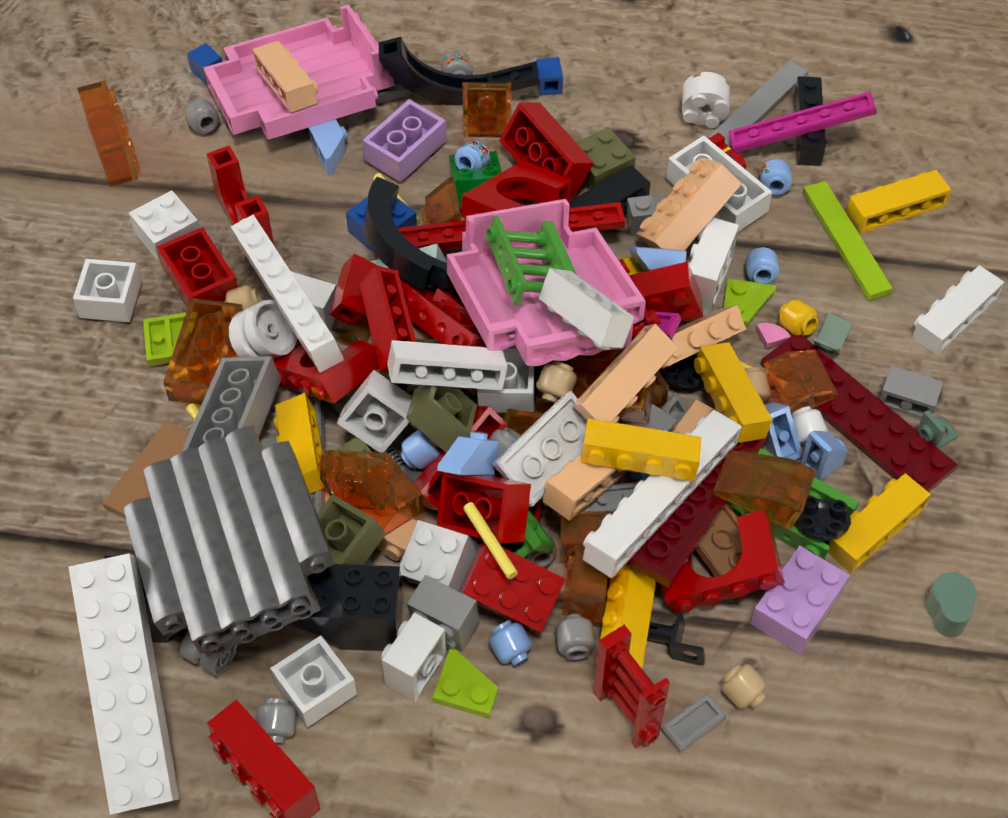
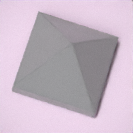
M676 392L672 394L661 408V410L677 420L676 426L688 411Z

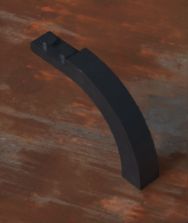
M402 37L379 42V60L389 75L407 90L436 102L452 105L489 104L498 102L497 95L540 84L539 67L536 61L486 74L458 75L437 70L420 61L410 52Z
M376 177L370 187L364 213L365 234L375 254L389 269L398 270L399 276L423 290L429 284L460 298L447 274V263L415 247L397 228L391 211L396 204L399 186Z

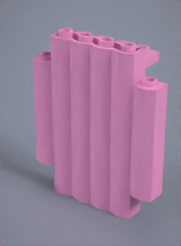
M349 4L340 7L343 27L337 28L336 25L330 23L328 18H323L224 47L226 61L203 68L208 88L214 96L217 106L220 108L233 135L261 127L265 137L269 140L376 107L377 91L394 86V79L379 60V45L377 41L371 36L366 25L361 23L358 13L353 12ZM275 41H279L284 48H288L292 58H296L300 67L307 71L309 78L315 80L318 87V93L316 94L317 104L290 113L258 72L252 49Z
M566 199L466 216V232H462L463 252L447 254V274L488 350H505L515 345L528 366H541L552 360L566 361L578 355H594L604 349L596 347L591 338L579 334L578 328L565 323L561 315L547 309L548 305L539 299L540 293L524 292L520 304H513L510 294L507 293L506 284L490 244L486 241V230L488 226H491L494 216L500 217L505 230L536 233L540 230L543 220L553 221L577 276L633 315L632 324L644 319L645 299L597 228L572 232L568 227L570 204ZM510 241L512 247L538 249L534 243ZM517 258L519 264L546 266L542 260ZM524 275L526 281L545 282L546 279L544 276ZM633 325L630 327L623 348L627 347L632 340ZM610 347L609 350H619L622 348Z

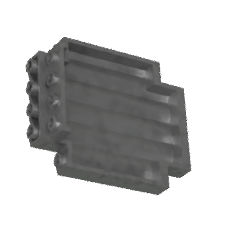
M253 426L236 429L225 437L209 440L198 448L182 451L171 459L155 462L143 470L151 497L135 500L125 506L123 511L152 618L162 635L175 633L181 630L182 627L188 626L192 643L200 654L205 653L207 657L222 654L227 649L241 643L251 642L256 637L267 632L280 630L285 625L296 620L306 619L313 613L321 610L319 601L310 587L307 576L313 573H320L327 567L334 565L335 562L296 454L289 441L275 443L263 450Z

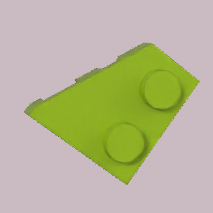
M728 278L723 308L738 305L743 322L747 328L753 321L754 316L759 314L764 308L767 300L775 295L776 285Z
M449 649L432 697L433 703L490 719L498 695V687L456 649Z

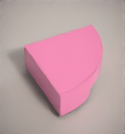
M759 323L756 325L755 330L766 349L781 345L791 337L784 328L771 323Z

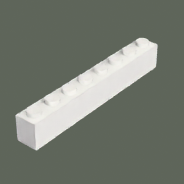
M252 215L231 226L241 249L319 373L343 361L344 358L333 335L255 216Z
M713 410L706 418L702 417L698 421L695 430L692 433H686L687 435L702 437L700 463L695 481L650 474L645 481H639L634 488L633 494L629 498L624 497L620 501L617 510L612 515L609 513L605 516L600 528L596 532L591 531L583 542L585 547L583 560L610 578H613L737 445L742 426L716 410Z

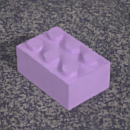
M408 99L362 140L364 160L399 182H402L447 141L446 120Z
M799 545L782 569L785 583L778 584L775 588L767 590L755 607L750 624L801 655L843 594L850 575Z

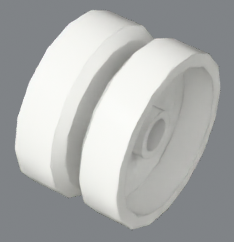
M273 300L261 301L251 308L237 313L229 325V338L232 348L238 357L271 356L274 360L291 352L297 342L296 334Z

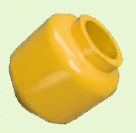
M794 299L781 307L779 311V324L792 335L802 334L806 336L811 334L818 325L817 312L805 302Z

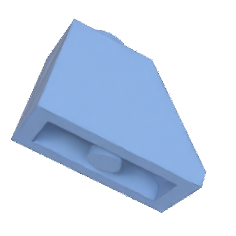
M336 119L308 127L311 145L327 175L333 174L346 151L345 141L348 140L345 128L343 126L340 127Z
M629 246V253L644 271L686 262L687 251Z
M776 402L765 405L773 420L767 434L769 438L765 444L767 451L787 463L802 457V449L789 406Z
M812 431L808 435L801 464L815 478L821 481L844 464L848 450L843 442L836 439L830 432Z
M471 432L470 437L459 436L439 462L437 471L458 475H494L495 467L493 463L496 461L498 441L487 439L488 434L481 432Z

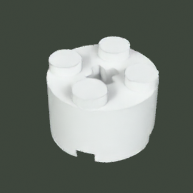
M702 72L698 77H689L683 85L682 113L684 121L696 125H704L708 128L718 127L719 123L728 116L730 110V86L727 85L726 79L713 72Z

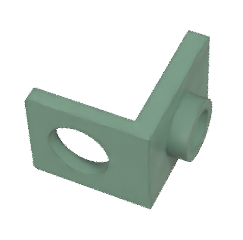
M828 313L818 338L814 337V345L839 355L853 323Z
M929 410L923 413L917 431L926 442L930 441L936 447L941 448L958 438L959 434L943 417L936 419ZM945 430H946V432H947V437L942 438L943 435H944V432H945Z

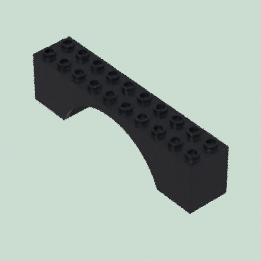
M104 556V559L115 556ZM334 564L320 573H313L307 576L310 587L319 601L321 610L313 613L306 619L287 624L288 626L296 627L318 636L321 635L324 639L335 644L340 650L383 651L388 644L394 643L402 623L404 600L399 566ZM141 577L152 642L166 643L175 633L162 635L154 624Z

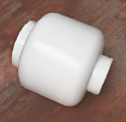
M807 406L791 414L800 446L806 445L810 432H828L827 425L819 410L811 409L810 406Z

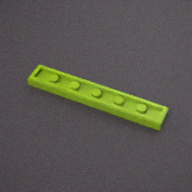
M823 181L805 186L802 193L868 301L890 295L893 290L892 286L827 182Z

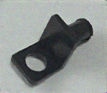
M678 612L676 622L672 626L650 621L647 640L669 643L671 657L674 660L705 665L706 659L703 647L681 643L685 629L683 612ZM683 651L692 652L697 656H689L683 653Z

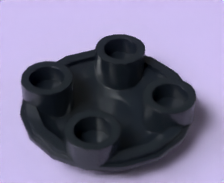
M691 355L663 369L660 368L662 377L675 386L696 388L704 385L701 376L696 373L694 368V360L697 358V355Z
M806 496L802 499L801 505L797 507L794 513V524L799 532L808 538L830 541L840 538L848 532L851 518L847 511V504L843 500L832 501L817 499L814 496Z

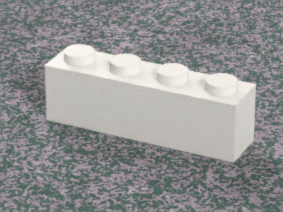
M980 265L972 272L967 271L957 286L952 285L941 301L937 299L926 315L921 314L916 319L913 325L915 331L912 338L935 355H938L999 297L1004 281Z
M549 268L539 299L548 305L547 309L561 315L565 323L578 328L579 334L591 338L596 347L604 350H609L610 347L623 348L634 316L572 271Z
M395 340L391 341L387 363L391 383L490 390L503 389L508 367L502 350L492 351L486 347Z

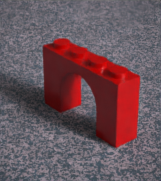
M230 145L206 153L215 195L232 225L254 215L274 245L269 213L259 195L248 198L239 160Z
M523 160L463 194L461 217L466 219V216L524 206L510 199H526L538 204L566 199L569 202L571 179Z
M355 253L345 262L337 283L329 312L330 316L353 326L364 315L365 308L359 285L372 268L378 265ZM400 277L401 285L406 283L427 299H433L434 293L432 291L423 290Z
M356 340L343 351L339 347L344 360L319 373L300 342L291 352L274 362L281 377L279 385L334 404L367 379L373 370L379 369L375 349L371 343Z
M765 510L736 517L742 541V554L736 566L729 572L716 577L699 575L694 571L692 557L690 556L671 586L668 588L662 584L665 602L673 613H686L694 607L715 605L723 599L744 597L749 592L760 589L770 590L778 584L785 583L772 524Z

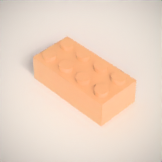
M701 158L691 165L690 172L684 179H680L674 185L672 193L658 203L657 210L651 217L646 218L641 223L640 230L636 234L651 248L684 251L742 183L723 164Z

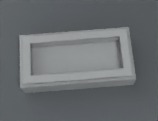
M707 693L664 724L660 731L679 753H682L725 721L727 715Z

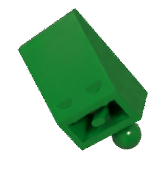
M490 151V162L482 170H472L470 168L458 170L454 159L455 154L449 155L456 208H462L461 200L463 194L502 173L496 151Z

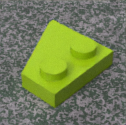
M193 311L143 319L148 366L174 363L195 321Z

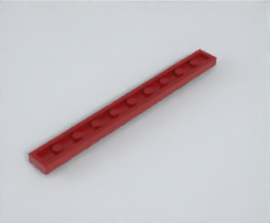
M621 202L569 208L568 227L572 232L597 228L598 231L625 228V218ZM466 220L398 229L418 249L438 244L440 250L462 247V232H466Z

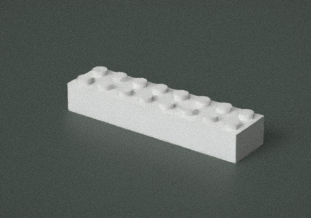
M124 554L69 566L110 815L179 800L180 797L137 559L131 554Z

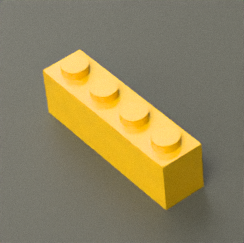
M937 170L927 173L923 172L911 178L901 179L895 183L878 186L875 189L850 196L846 214L858 232L863 233L945 207L951 189Z
M730 343L700 346L697 358L694 360L695 371L701 376L707 393H710L715 403L717 412L742 426L737 443L765 439L773 420Z
M306 393L276 404L277 416L274 417V423L279 431V435L276 436L277 443L283 441L290 442L309 493L328 487L317 412Z
M587 418L580 463L695 481L700 463L702 437Z
M906 473L898 480L893 478L889 481L883 490L884 492L879 496L877 494L873 495L861 512L858 510L850 515L851 525L848 532L840 538L829 541L828 545L830 548L828 554L851 574L926 508L931 494Z
M625 564L610 579L600 639L625 624L632 633L629 653L639 666L643 668L656 581Z

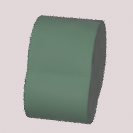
M955 572L944 573L938 576L926 598V609L933 619L935 629L945 637L953 638L961 635L972 616V607L976 601L977 591L975 585L966 576Z

